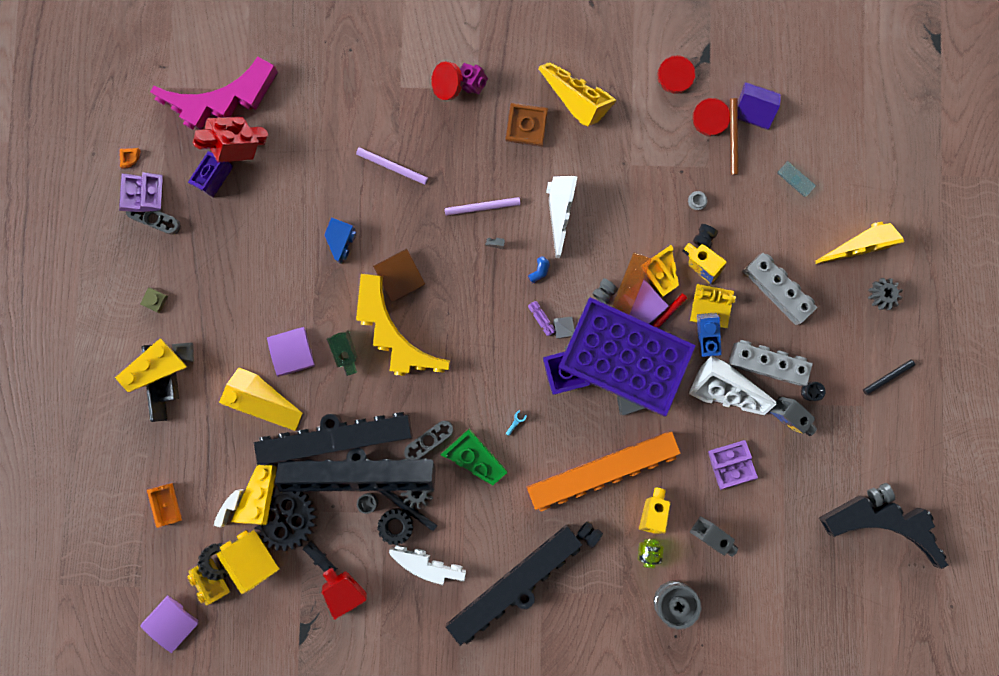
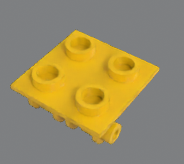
M697 284L690 321L697 322V314L717 313L720 317V327L728 328L732 303L735 302L736 298L734 291Z

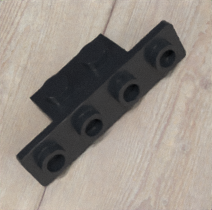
M152 345L141 346L142 353ZM176 372L146 385L151 422L167 421L165 401L179 399Z

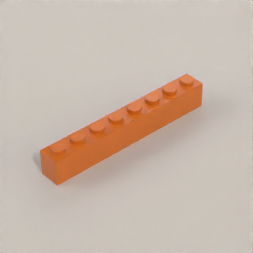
M668 431L526 486L535 510L539 509L541 512L551 508L550 504L552 503L562 504L569 501L568 497L583 496L587 494L586 490L601 489L605 487L604 483L619 482L623 480L622 476L637 475L641 473L640 469L655 468L659 466L658 462L673 461L677 459L676 455L681 453L673 433Z

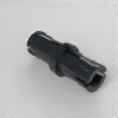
M312 541L302 549L314 561L313 564L315 566L318 565L324 572L330 568H333L334 571L338 569L326 557L327 554L325 552L322 553Z

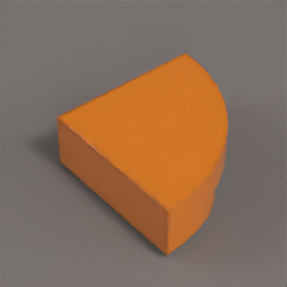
M139 148L120 149V168L127 169L133 166L138 161L141 150Z

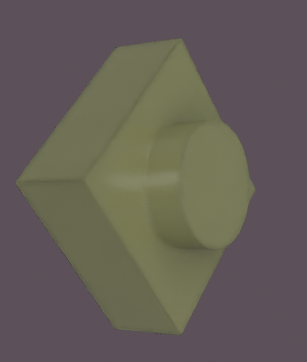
M148 287L140 305L160 313L168 296Z

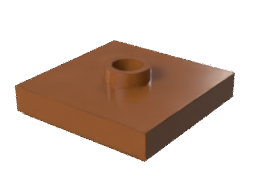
M511 103L505 141L543 147L548 108Z

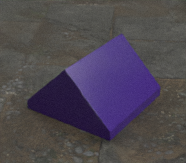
M745 82L738 101V120L768 130L780 107L781 94Z
M208 151L188 183L213 198L233 166L229 162H217L213 153Z
M565 352L543 357L547 380L553 395L590 385L589 382L558 368Z

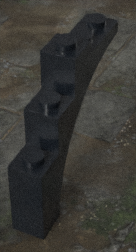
M857 496L819 517L827 534L836 537L845 532L861 528L891 530L913 542L926 555L934 567L943 569L949 566L945 560L947 558L945 553L936 544L937 539L935 535L929 531L935 525L932 514L926 509L916 508L903 515L904 512L898 504L886 502L873 510L874 506L868 498Z

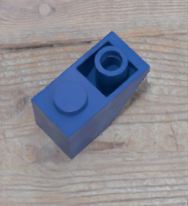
M331 217L324 236L334 259L342 264V261L348 257V246L350 242L353 243L355 240L356 232L352 225Z
M717 313L697 314V330L701 356L721 355L720 317Z

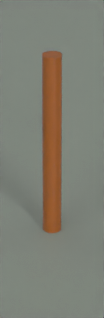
M738 98L730 99L731 175L739 174Z

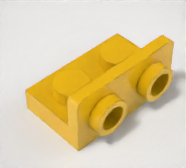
M210 558V559H209V564H210V566H211L213 569L218 570V568H217L216 564L214 563L213 559ZM199 566L188 571L189 575L187 578L192 586H196L198 590L196 595L201 604L209 605L230 593L224 579L208 580L207 577L202 576V572H199Z

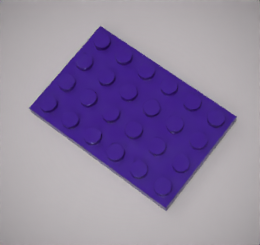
M589 297L558 368L665 417L668 414L696 345Z

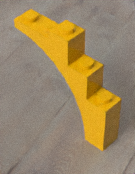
M361 274L356 320L361 321L362 325L371 326L375 322L373 346H378V350L389 351V348H392L390 371H394V375L406 376V373L411 372V366H414L416 370H426V367L433 368L434 372H445V369L449 370L450 360L436 358L422 352L399 333L391 321L385 306L383 276Z

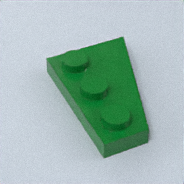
M470 428L440 454L491 485L498 482L508 472Z

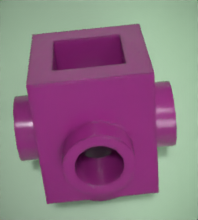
M463 63L460 68L463 80L460 86L469 94L472 92L480 94L488 81L484 69L478 65L472 66Z

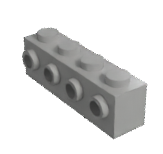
M761 253L743 270L755 285L795 325L801 324L818 308L814 304L815 301L801 291L799 284L794 281L792 282L787 277V272L774 264V260L770 255Z
M744 340L733 343L728 362L730 366L798 386H807L813 364L807 362V358L800 356L792 358L788 356L789 353L783 351L771 352L769 347L761 345L757 348L751 346V342Z

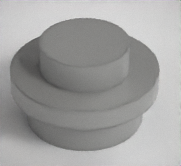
M700 191L693 192L688 198V204L693 210H702L707 204V197Z

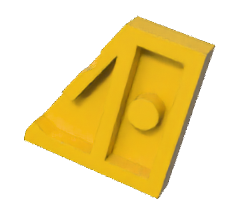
M672 245L640 266L662 297L679 286Z

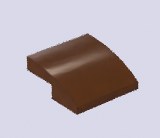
M407 248L373 266L377 275L383 276V286L392 302L425 285Z

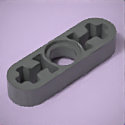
M126 211L129 218L170 235L178 233L181 228L180 222L176 218L159 211L143 212V216L139 214L134 215L133 212ZM155 213L158 216V220L156 223L151 224L149 216ZM163 221L174 224V228L169 229L168 226L162 224Z
M441 421L406 446L404 450L405 457L409 460L421 458L452 435V424L448 421ZM442 424L444 426L448 425L450 427L448 429L449 433L447 435L445 433L439 435L442 439L438 441L437 436L432 431L435 429L437 433L441 430L440 426ZM431 435L434 438L432 446L424 444L423 439L425 436ZM420 441L421 446L426 451L422 452V449L416 452L417 457L409 456V448L415 449L419 446L416 442Z

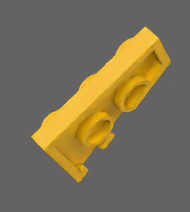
M160 338L118 374L115 379L127 392H132L188 367Z
M256 466L231 520L232 523L267 525L277 471L276 466Z

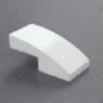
M243 489L234 491L224 502L215 519L214 526H226L230 511L236 510L244 493Z

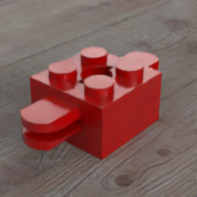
M243 117L207 118L205 129L195 131L193 145L198 149H210L217 162L254 160L257 146L265 145L268 132L263 127H249Z

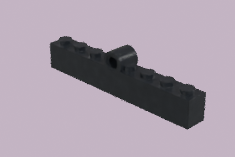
M404 412L393 413L392 418L385 419V415L373 417L374 421L366 422V419L354 420L355 424L347 426V422L342 423V419L338 415L327 414L322 417L320 427H316L317 431L309 432V429L298 430V434L290 436V432L278 434L279 438L271 439V435L259 437V441L254 442L257 465L413 438L409 415H404ZM330 419L334 420L335 422L333 428H330L328 426V421Z
M354 448L348 452L346 460L343 461L287 460L286 462H279L275 484L280 492L434 491L436 468L434 461L429 459H383L381 461H372L367 459L363 449Z
M567 525L563 526L448 621L445 628L460 646L463 643L467 645L475 638L474 634L479 630L483 632L490 626L489 622L492 619H499L504 615L505 609L509 605L511 607L517 605L521 609H529L535 600L533 590L536 588L535 584L540 580L542 582L551 575L550 571L555 567L556 569L562 567L566 563L565 559L570 555L573 557L579 553L582 546L581 542ZM527 594L529 598L526 601H522L520 596Z

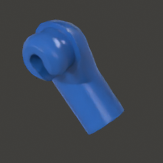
M543 256L537 259V271L528 275L532 284L544 278L548 273L549 260Z

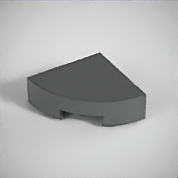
M487 238L485 246L504 249L505 240L502 238H496V240Z
M193 343L172 344L173 350L178 357L184 361L194 362Z

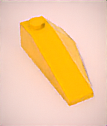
M552 63L539 66V71L572 115L582 125L589 127L598 123L616 102V99L598 87L595 90L585 85V80L571 78L569 72Z
M883 222L871 224V228L815 260V263L820 264L888 249L903 243L904 239L891 223L883 224Z
M240 367L226 384L219 401L223 405L296 431L303 415L298 408L280 395L259 375Z

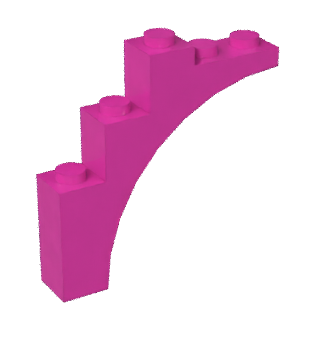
M257 57L250 68L238 79L212 92L178 94L153 86L150 92L155 96V101L164 106L167 103L171 106V110L180 114L179 117L184 121L183 125L192 130L194 128L202 130L207 118L211 114L216 118H229L238 103L246 109L251 107L256 110L278 71L274 65Z

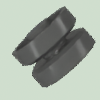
M668 581L662 584L655 592L653 599L654 609L661 620L669 627L686 629L699 618L701 612L700 600L697 594L685 583Z

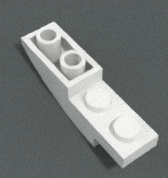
M396 545L395 548L392 547L389 554L401 566L425 580L443 585L445 577L464 581L466 570H463L462 566L454 564L451 567L443 566L444 563L440 561L428 563L430 555L421 549L409 551L407 547Z

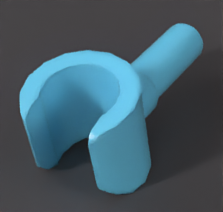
M520 410L515 413L514 421L506 432L509 436L516 426L526 419V415L522 420L517 418Z

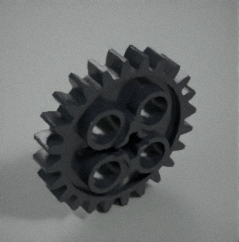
M278 488L275 489V494L272 493L267 525H258L254 528L261 531L258 536L264 537L262 543L269 542L268 547L273 548L275 546L277 551H280L281 548L283 551H288L289 546L291 550H295L296 544L303 546L302 540L309 541L307 534H314L310 528L317 527L315 523H312V520L318 517L312 515L317 509L310 508L314 502L307 501L308 495L302 496L303 492H280ZM291 500L292 508L287 510L286 503ZM272 511L276 513V517L273 521H271L269 518V515ZM284 515L288 516V518L286 519L287 523L283 522V520L285 519ZM298 517H301L302 524L299 527H297L295 524V520ZM281 528H284L285 535L281 538L279 536V530Z

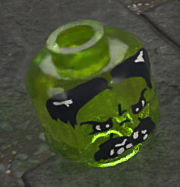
M644 539L638 546V561L644 563L643 567L655 568V565H659L663 561L664 546L659 543V540Z

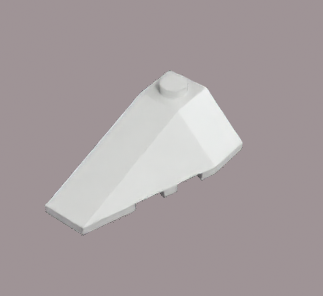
M576 176L553 177L552 182H548L546 193L550 194L549 206L556 258H560L563 248L566 226L570 215L569 210L577 181Z
M711 356L700 367L689 391L690 395L711 404L712 401L723 403L725 407H730V405L741 407L743 411L765 415L776 405L774 399L729 364L714 356Z

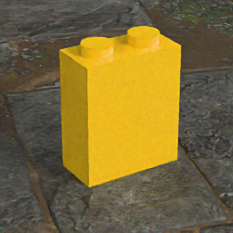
M245 530L236 536L238 538L237 541L234 543L228 541L219 547L221 551L216 554L241 594L246 593L279 570L255 530L249 533Z

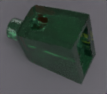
M349 330L329 336L327 342L337 367L343 366L346 376L357 373L354 362L358 360V356ZM342 352H346L349 358H344Z

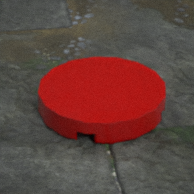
M668 57L661 63L658 69V82L665 91L672 94H680L689 89L693 84L695 68L685 57Z
M448 61L440 62L433 70L431 78L433 91L441 100H453L461 92L462 73L455 63Z
M717 98L702 100L695 107L692 114L694 127L705 136L721 134L730 122L728 106Z

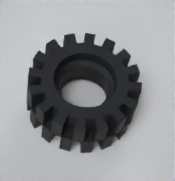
M398 508L385 512L378 521V535L383 538L384 542H388L389 545L404 543L411 536L414 527L410 514ZM393 519H398L403 524V530L399 534H393L388 529V524Z
M215 543L206 547L198 557V570L208 580L215 581L229 575L224 566L216 570L209 564L210 557L221 551L219 547L223 543Z

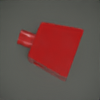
M330 568L323 573L327 583L322 586V594L334 620L367 600L366 591L348 572L345 571L337 576L333 568Z

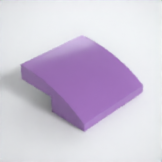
M142 173V176L122 174L119 211L149 212L161 210L162 175Z
M644 278L613 304L619 311L648 324L669 306Z
M304 327L267 337L277 377L315 366Z
M745 440L708 451L720 490L758 479L751 461L752 456Z
M167 595L144 620L141 627L158 644L172 653L198 625V620L183 610V606Z

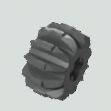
M881 278L878 282H873V288L868 290L872 293L868 299H873L872 305H878L879 310L884 308L891 310L892 306H898V301L903 298L899 295L903 290L897 289L899 283H893L891 278L887 280Z
M413 491L402 492L401 496H408L404 503H407L409 500L412 501L410 508H413L415 503H417V508L421 509V502L428 506L429 503L425 498L432 500L433 496L428 493L434 491H422L423 493L419 497H416V494L413 495Z

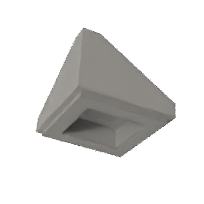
M572 317L553 319L556 339L573 335L574 325Z

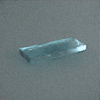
M788 161L777 172L804 197L816 186Z

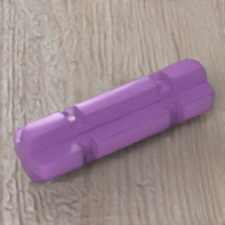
M534 301L529 304L528 308L531 313H534L533 316L541 328H544L543 331L546 336L553 334L555 328L553 325H550V321L544 311L540 310L538 302Z

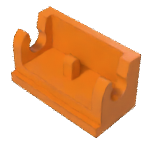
M173 483L147 490L156 528L182 521Z

